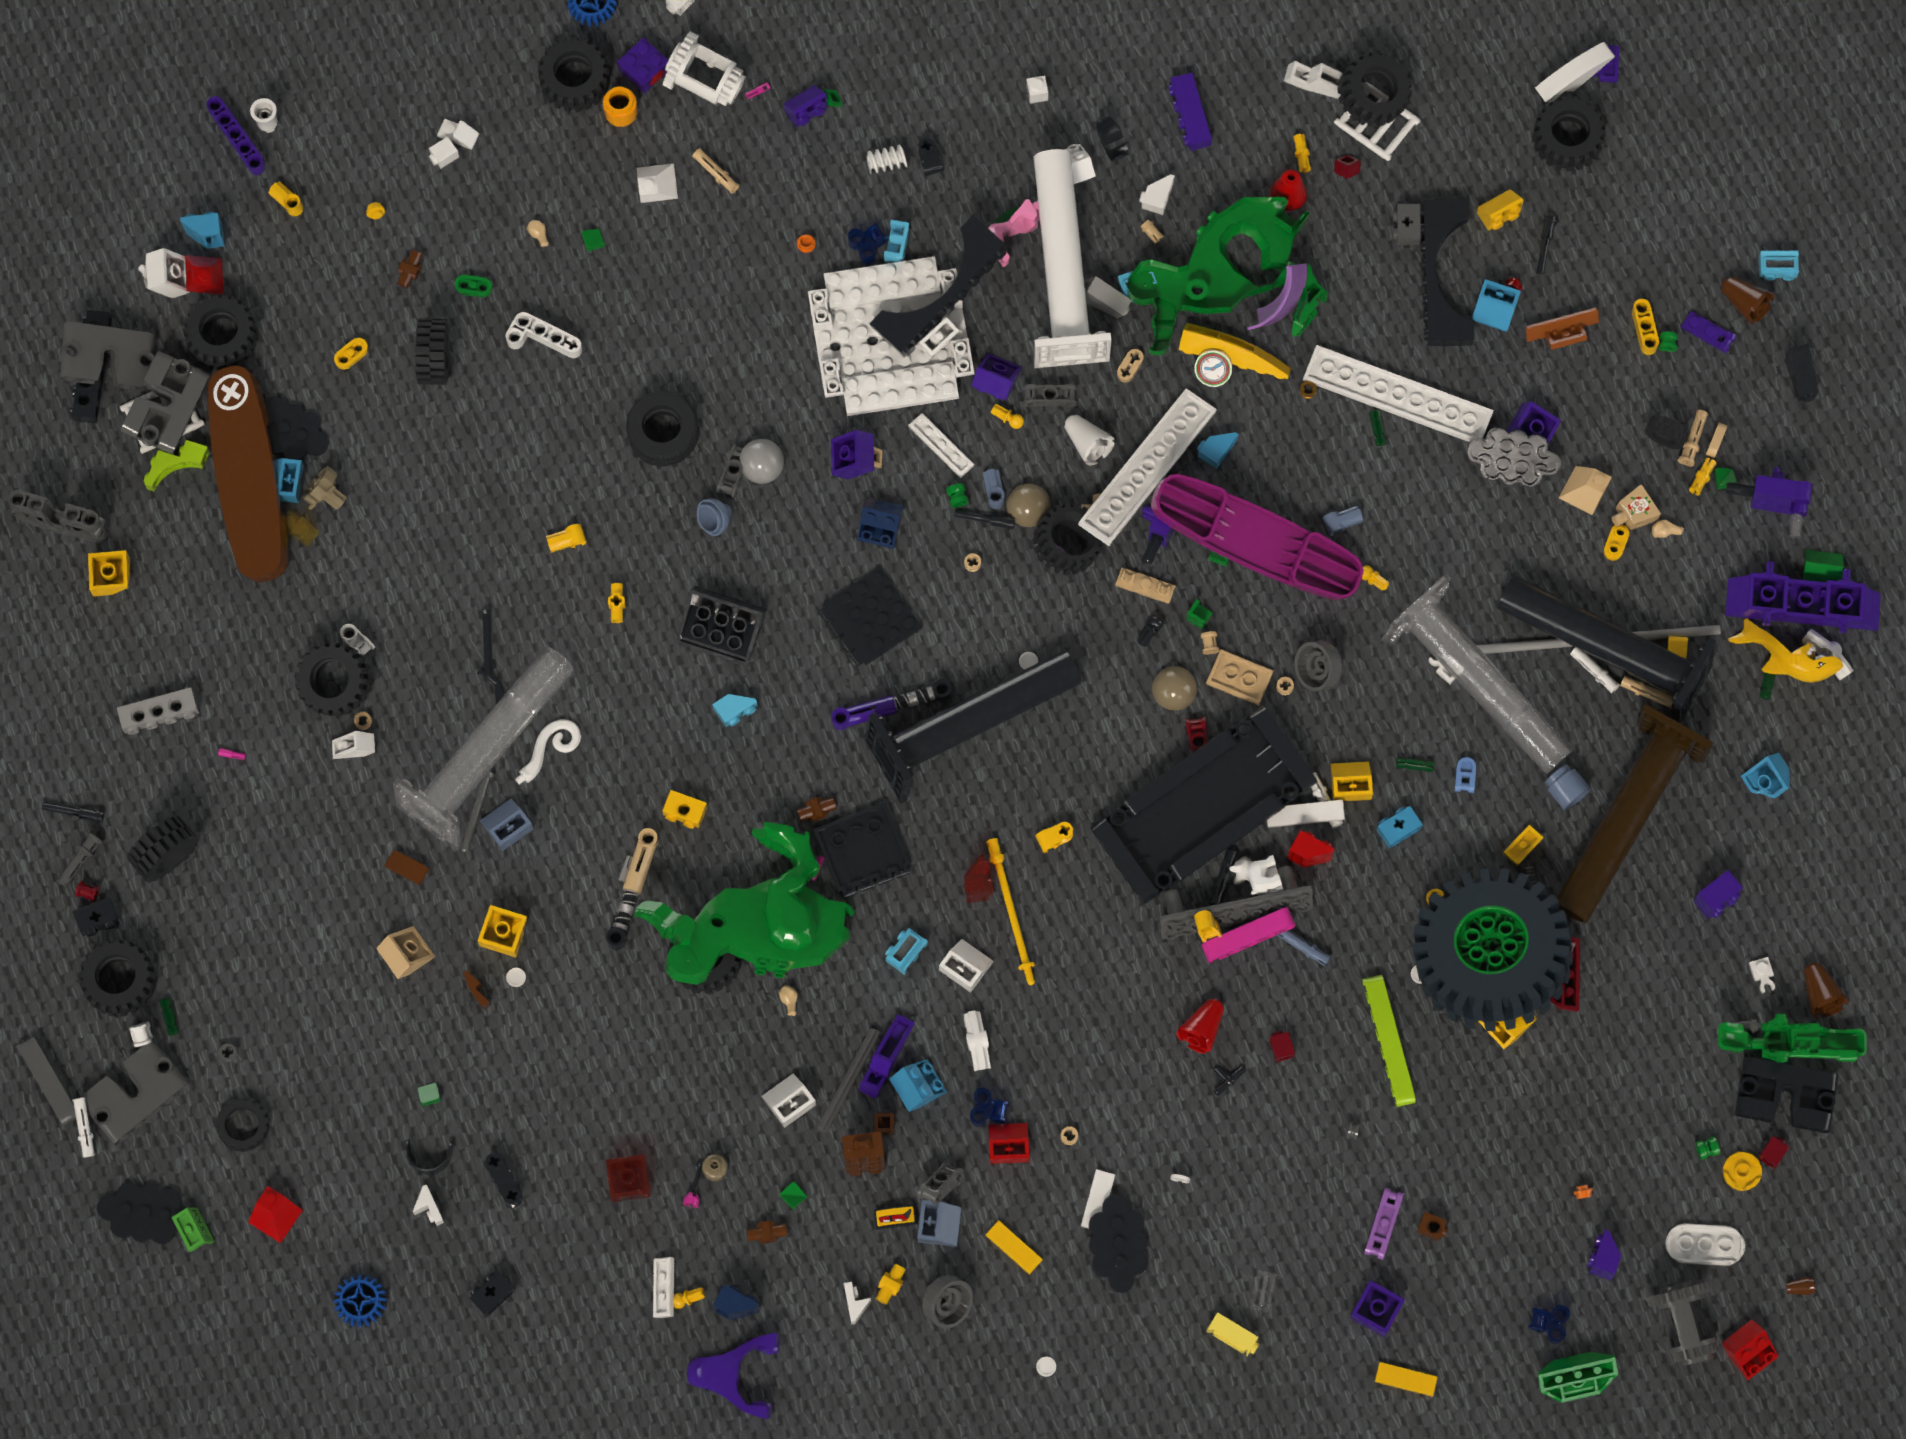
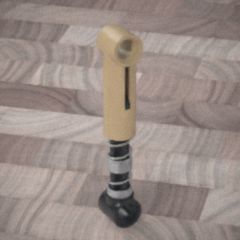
M651 828L643 829L639 833V840L623 886L625 894H623V901L619 904L618 917L615 918L616 923H613V926L606 934L608 946L613 950H620L626 944L628 920H631L629 917L633 914V905L636 904L635 899L638 895H641L655 849L658 846L657 833ZM647 836H651L654 838V840L651 843H645L643 841L644 838ZM644 850H646V851H645V854H644V857H643V860H642V863H641V866H639V865H640V862H641V859H642L643 852H644ZM615 935L622 937L617 943L611 941Z

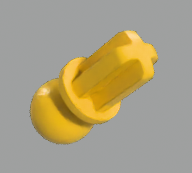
M998 404L993 406L991 414L1003 420V423L1009 421L1010 426L1014 429H1019L1024 424L1023 417L1019 414L1012 415L1011 409L1007 410Z
M1368 565L1362 566L1363 580H1368V584L1374 585L1380 590L1388 588L1389 582L1381 577L1378 571L1374 572L1373 568Z
M700 1287L691 1291L685 1290L683 1294H674V1308L681 1309L686 1304L690 1306L693 1302L704 1299L705 1291Z

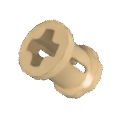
M1210 631L1200 634L1204 644L1203 654H1216L1220 652L1217 647L1216 632Z

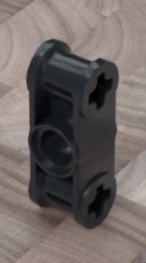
M489 1154L486 1157L485 1163L499 1193H501L508 1206H519L523 1197L510 1169L507 1168L500 1154ZM492 1160L498 1161L497 1167L492 1165ZM511 1193H513L514 1195H516V1200H515V1201H513L512 1199H510V1194H511Z

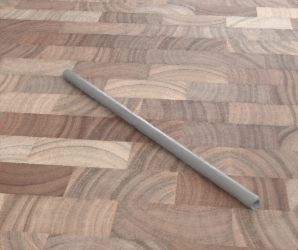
M1720 625L1632 633L1646 640L1668 639L1669 636L1695 637L1721 634ZM1556 638L1472 645L1473 655L1574 646Z

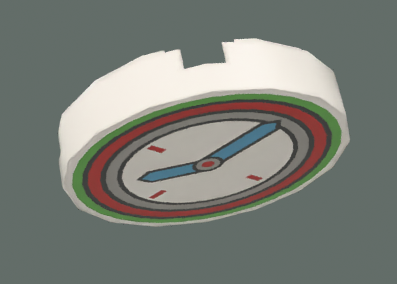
M1215 349L1204 351L1198 356L1195 363L1197 378L1203 384L1210 387L1223 385L1229 380L1232 373V362L1223 351Z

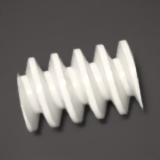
M897 145L896 151L893 146L890 147L889 152L886 148H883L882 154L878 149L875 150V155H873L871 150L868 151L867 163L870 175L872 169L879 173V167L884 172H886L887 166L893 170L894 164H896L898 169L901 168V163L907 167L905 153L900 145Z

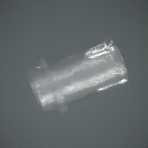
M1792 514L1791 518H1789L1791 522L1789 538L1801 539L1802 523L1804 522L1802 515Z

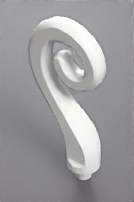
M560 719L544 727L536 740L531 761L519 770L520 775L515 778L519 785L524 781L529 783L539 773L543 764L546 742L554 732L565 729L572 735L570 743L562 744L563 734L561 732L557 733L552 740L556 750L567 753L576 749L581 740V732L574 722Z

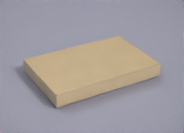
M1221 649L1206 684L1259 706L1274 671Z

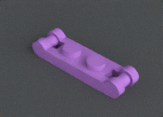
M1386 1187L1364 1252L1367 1255L1378 1256L1377 1258L1382 1260L1404 1195L1401 1192L1390 1191L1391 1189ZM1388 1198L1395 1200V1204L1387 1203ZM1374 1241L1382 1243L1380 1249L1373 1247Z

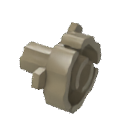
M326 466L312 479L311 484L306 487L302 498L309 503L308 508L310 510L322 500L337 510L347 498L334 486L338 474L329 466Z

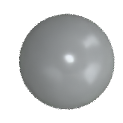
M756 439L749 442L742 449L739 457L743 467V475L751 482L757 484H767L779 477L784 468L782 450L776 443L768 439Z

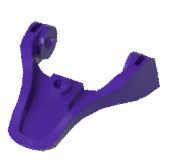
M777 1333L766 1334L753 1338L738 1348L722 1355L693 1358L688 1365L687 1380L690 1385L710 1390L726 1398L744 1413L769 1419L771 1418L772 1404L760 1401L747 1405L739 1395L737 1386L739 1383L740 1364L743 1357L756 1349L767 1355L778 1354L780 1338Z

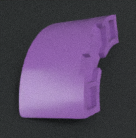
M1306 263L1286 266L1287 276L1282 292L1272 303L1257 309L1259 324L1247 327V330L1274 324L1282 320L1296 307L1306 285Z

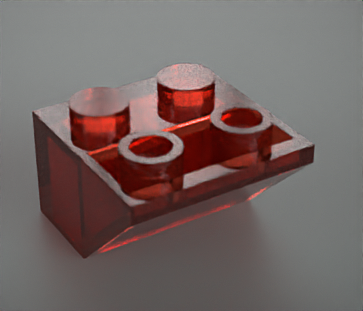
M984 854L977 858L964 875L967 903L989 901L990 895L993 894L992 878L988 879V876H990L989 860H985Z

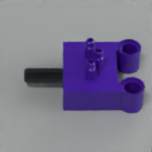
M1775 467L1772 477L1757 475L1754 486L1727 483L1726 493L1752 497L1751 508L1789 515L1799 514L1801 517L1807 516L1808 504L1811 501L1813 484L1807 481L1785 479V473L1780 472V469Z
M1146 504L1142 509V517L1152 523L1149 527L1150 542L1142 557V561L1146 564H1152L1160 545L1165 548L1167 547L1174 529L1159 520L1154 515L1152 507Z

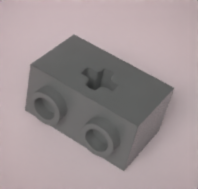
M1397 204V209L1393 210V222H1397V228H1393V239H1397V245H1420V204ZM1404 222H1408L1409 227H1405Z

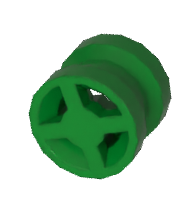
M1674 332L1660 333L1659 339L1661 343L1659 344V350L1677 351L1678 345L1676 341L1678 340V334Z

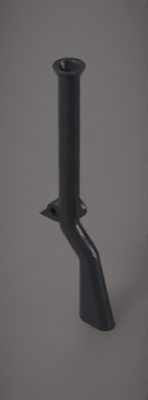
M481 610L483 619L484 666L480 668L477 675L485 674V677L495 685L496 712H508L511 709L502 682L492 674V670L496 668L495 663L492 662L490 614L492 611Z

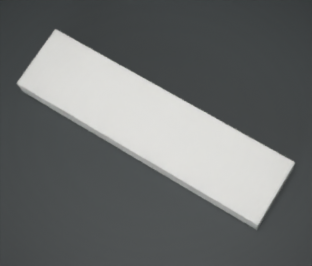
M923 413L908 425L960 478L974 467V463Z
M1335 800L1288 805L1267 820L1268 828L1345 820L1344 801Z

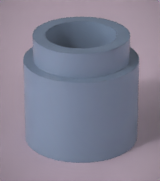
M1568 764L1558 769L1545 781L1549 787L1548 792L1564 811L1571 808L1591 791V788L1575 769H1571Z

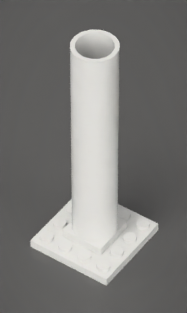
M1062 149L1042 151L1034 156V167L1052 338L1042 336L1035 340L1034 368L1109 362L1111 333H1106V331H1098L1095 334L1089 333L1071 153Z

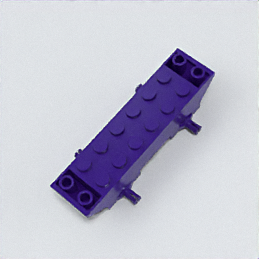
M1770 561L1766 562V572L1750 573V575L1728 579L1725 616L1763 620L1762 625L1769 626L1770 621L1839 627V633H1847V628L1878 631L1881 594L1867 588L1866 584L1850 581V569H1843L1842 580L1817 582L1789 579V576H1780L1774 573V562L1770 564Z

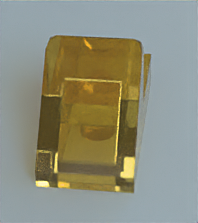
M290 510L285 514L287 533L309 547L320 532L303 516L300 518Z

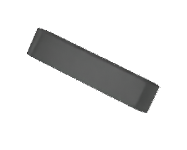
M33 1036L18 1045V1050L61 1124L65 1126L76 1119L74 1104L66 1093L61 1081L56 1076L57 1074L48 1062L43 1050L38 1045L36 1038Z

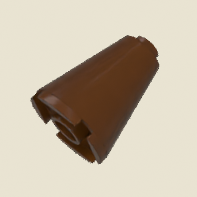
M1735 277L1726 278L1721 284L1722 293L1747 322L1754 325V321L1759 322L1771 308L1769 302L1770 300L1774 301L1775 298L1774 294L1770 291Z
M1815 962L1805 967L1806 969L1803 973L1812 1016L1818 1019L1817 1016L1823 1014L1822 1018H1826L1842 1011V1006L1845 1003L1848 1005L1849 1000L1824 967Z

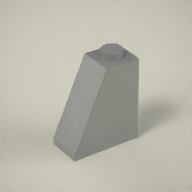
M1097 276L1084 280L1087 304L1115 318L1125 316L1129 312L1131 299Z

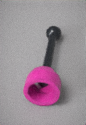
M703 1161L696 1163L697 1171L692 1192L686 1194L683 1201L685 1206L690 1207V1204H693V1208H698L700 1200L698 1194H696Z

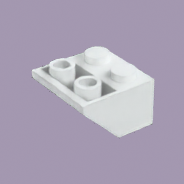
M1073 144L1064 149L1071 153L1074 184L1096 177L1091 158L1081 144Z
M961 939L940 963L939 971L971 993L992 965L993 960Z
M794 1074L762 1095L763 1100L784 1128L816 1106L813 1096Z

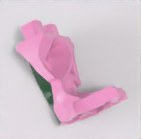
M1029 199L1025 200L1022 205L1016 206L997 217L993 224L987 226V228L1003 242L1006 236L1010 237L1018 233L1034 231L1038 227V221H1040L1038 201L1031 203ZM1008 253L999 260L1002 267L1007 266L1010 257Z

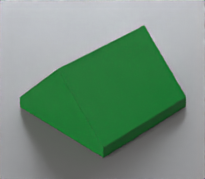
M1805 549L1802 580L1817 582L1842 580L1844 569L1843 554Z

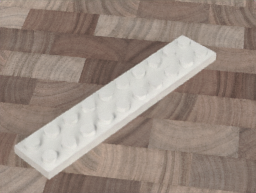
M1316 345L1303 381L1314 382L1316 386L1468 442L1484 437L1494 411Z
M1185 389L1082 517L1078 525L1110 546L1155 490L1159 482L1163 480L1214 416L1217 409L1188 389Z

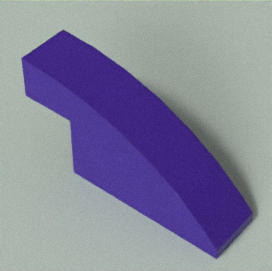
M897 1014L873 1055L870 1068L861 1081L860 1092L874 1099L878 1097L907 1042L915 1022Z

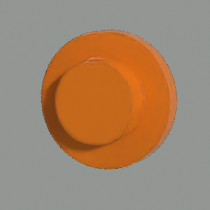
M802 235L797 240V247L803 253L813 251L816 246L815 239L811 235Z
M1588 1184L1577 1186V1190L1573 1191L1577 1199L1592 1196L1591 1191H1593V1187H1588Z

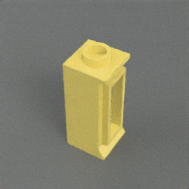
M1218 1312L1207 1329V1333H1213L1214 1337L1242 1354L1246 1352L1247 1357L1249 1353L1254 1354L1259 1346L1256 1335Z

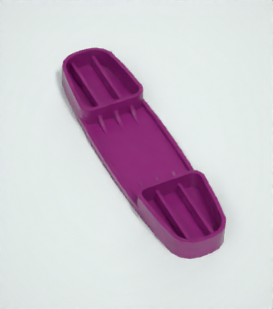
M1180 474L1170 475L1160 481L1154 491L1151 507L1154 515L1159 520L1196 543L1241 566L1291 587L1332 600L1345 599L1354 594L1359 587L1363 575V567L1358 557L1320 533H1311L1277 514L1227 493L1221 487Z

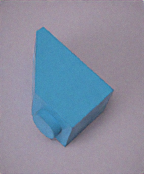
M1234 432L1209 436L1206 441L1203 440L1198 446V457L1217 469L1238 441L1239 434Z

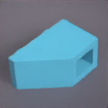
M727 694L712 704L713 710L725 727L729 725L731 727L735 726L740 722L742 716L753 714L756 711V707H758L755 698Z

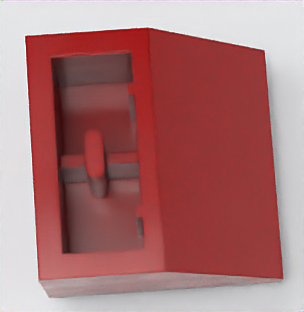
M1300 830L1289 849L1287 859L1306 868L1331 861L1335 849L1331 843L1316 839L1313 833Z
M1027 1123L988 1125L990 1164L1029 1162Z
M1752 1319L1721 1343L1728 1357L1747 1380L1751 1379L1779 1357L1765 1330Z

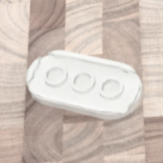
M1679 1224L1671 1229L1665 1242L1669 1255L1677 1262L1687 1264L1728 1266L1739 1261L1745 1251V1241L1742 1235L1730 1226Z

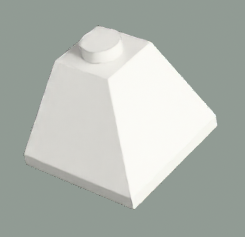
M674 163L637 168L641 203L678 199Z

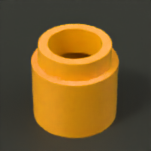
M614 87L605 94L603 108L608 122L617 127L630 125L638 114L636 97L633 92L625 87ZM619 98L629 100L628 105L622 109H615L610 105L612 101Z

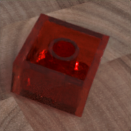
M645 1154L606 1159L610 1199L612 1202L651 1197Z

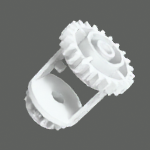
M690 31L682 43L679 42L675 47L665 68L668 72L664 78L663 85L672 89L677 84L715 105L717 103L724 106L728 103L732 104L746 76L742 75L743 70L736 67L737 63L697 43L698 35ZM695 57L707 62L708 67L713 68L715 66L725 72L716 90L686 75Z

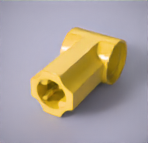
M280 181L275 182L268 191L269 195L284 207L289 215L298 216L303 212V205L298 195L293 194ZM297 203L295 207H290L291 204Z
M581 524L570 525L564 531L546 536L551 553L568 547L576 548L575 546L579 544H586Z

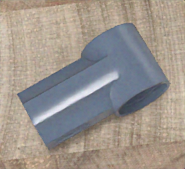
M989 469L982 473L988 504L993 509H1000L1005 503V496L999 470ZM993 496H999L1000 499H999V500H993L992 497H993Z
M1358 506L1339 513L1338 511L1331 512L1322 518L1330 536H1333V533H1341L1345 528L1363 522L1362 513Z

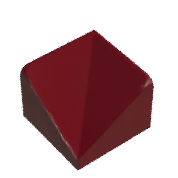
M1345 155L1334 161V172L1346 179L1360 172L1361 161L1350 155Z

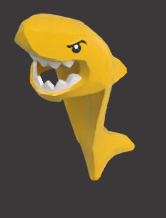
M1747 618L1744 619L1742 632L1728 638L1729 642L1736 644L1752 642L1762 644L1771 654L1770 660L1761 669L1764 673L1789 675L1797 680L1813 683L1825 680L1843 668L1842 661L1837 657L1822 654L1815 657L1816 649L1814 644L1806 642L1807 645L1791 653L1775 637L1753 624Z

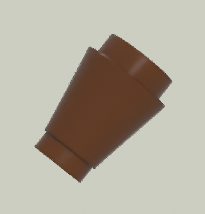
M1806 1276L1786 1282L1787 1294L1811 1296V1293H1815L1814 1277L1809 1278Z

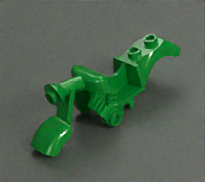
M1776 1014L1773 1020H1770L1768 1023H1761V1030L1764 1031L1762 1038H1752L1748 1032H1744L1742 1024L1724 1022L1718 1027V1044L1722 1050L1732 1051L1734 1054H1737L1745 1049H1762V1058L1780 1063L1788 1062L1789 1057L1837 1059V1061L1855 1062L1858 1057L1864 1056L1867 1053V1036L1863 1029H1829L1819 1027V1023L1788 1025L1786 1014Z

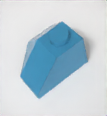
M1780 753L1767 756L1741 775L1750 792L1755 794L1760 793L1771 798H1777L1790 788L1789 767Z

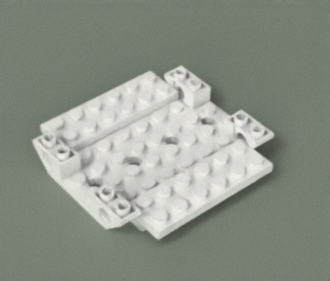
M934 256L824 273L826 288L808 291L825 398L844 395L847 416L959 399L956 377L974 375L962 300H959L954 305L955 307L951 313L946 314L942 318L943 321L947 317L956 326L959 333L931 359L918 347V344L910 355L903 357L876 333L869 324L882 310L896 313L910 312L935 302L952 286L958 276L957 269L937 272ZM870 337H876L878 343L876 345H869L867 340ZM839 343L841 345L840 350H831V344Z

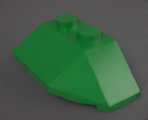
M1587 1352L1553 1360L1539 1371L1537 1375L1541 1393L1563 1403L1600 1394L1611 1383L1613 1378L1615 1379L1618 1376V1370L1614 1355Z

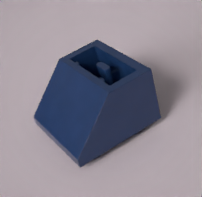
M867 497L862 508L857 540L894 549L904 506Z
M723 1285L712 1305L714 1312L731 1321L759 1313L760 1311L757 1298L750 1294L742 1295L740 1289L733 1285H729V1287Z

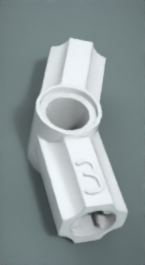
M1810 629L1804 636L1802 644L1807 645L1806 642L1814 644L1815 653L1818 656L1820 654L1834 656L1842 661L1843 668L1835 673L1839 680L1854 671L1842 655V648L1839 643L1828 641L1813 629Z
M975 1010L969 1011L964 1014V1023L967 1030V1045L969 1051H971L974 1071L989 1069L991 1064L987 1049L989 1048L986 1030L984 1031L981 1014Z

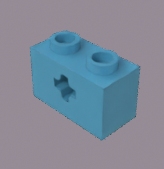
M1410 806L1406 809L1401 807L1394 813L1393 817H1385L1378 822L1377 832L1389 849L1422 829L1423 824ZM1395 824H1402V828H1395Z

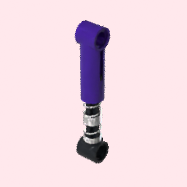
M939 679L930 687H926L925 690L918 689L917 692H908L906 695L902 694L897 698L890 695L847 708H836L831 714L832 725L837 730H845L850 726L868 722L869 715L874 712L877 713L878 717H885L896 714L900 708L903 710V707H913L924 701L926 703L928 700L945 702L952 695V687L948 680ZM940 687H944L947 689V692L940 694L937 690ZM844 716L846 720L840 723L836 721V718Z

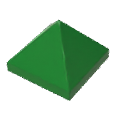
M823 90L826 94L827 106H843L837 90Z

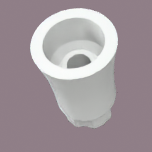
M266 98L256 100L250 109L252 118L257 122L258 127L262 131L267 133L273 132L277 126L274 102Z

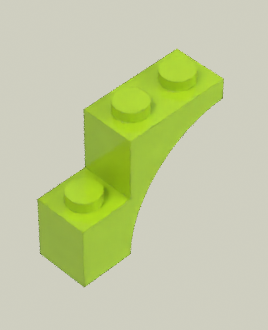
M186 440L185 444L181 445L179 449V457L158 450L157 454L153 455L150 465L152 467L150 472H147L144 477L147 490L154 492L161 480L175 470L187 467L203 469L210 453L208 447Z

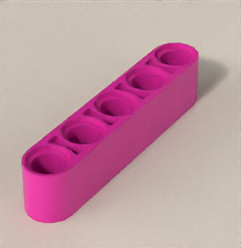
M1286 907L1224 933L1221 937L1208 940L1201 947L1208 963H1213L1215 959L1219 958L1221 960L1294 928L1296 924L1289 908Z

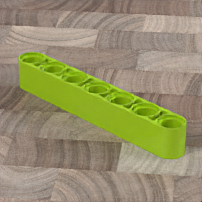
M1378 975L1362 979L1363 986L1366 987L1367 1002L1371 1006V1017L1376 1025L1377 1039L1381 1043L1382 1058L1386 1062V1073L1391 1081L1390 1088L1396 1100L1395 1106L1400 1107L1416 1103L1383 976Z

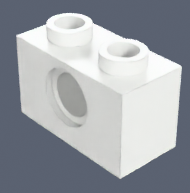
M946 317L919 342L918 347L931 359L959 333V330Z

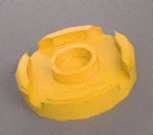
M1736 1152L1725 1161L1723 1177L1726 1183L1733 1189L1748 1191L1760 1182L1762 1166L1753 1154Z

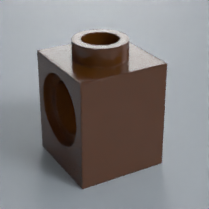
M1424 1212L1417 1234L1439 1241L1441 1237L1445 1238L1448 1226H1445L1447 1220ZM1435 1223L1438 1225L1439 1230L1432 1232L1429 1230L1428 1225Z

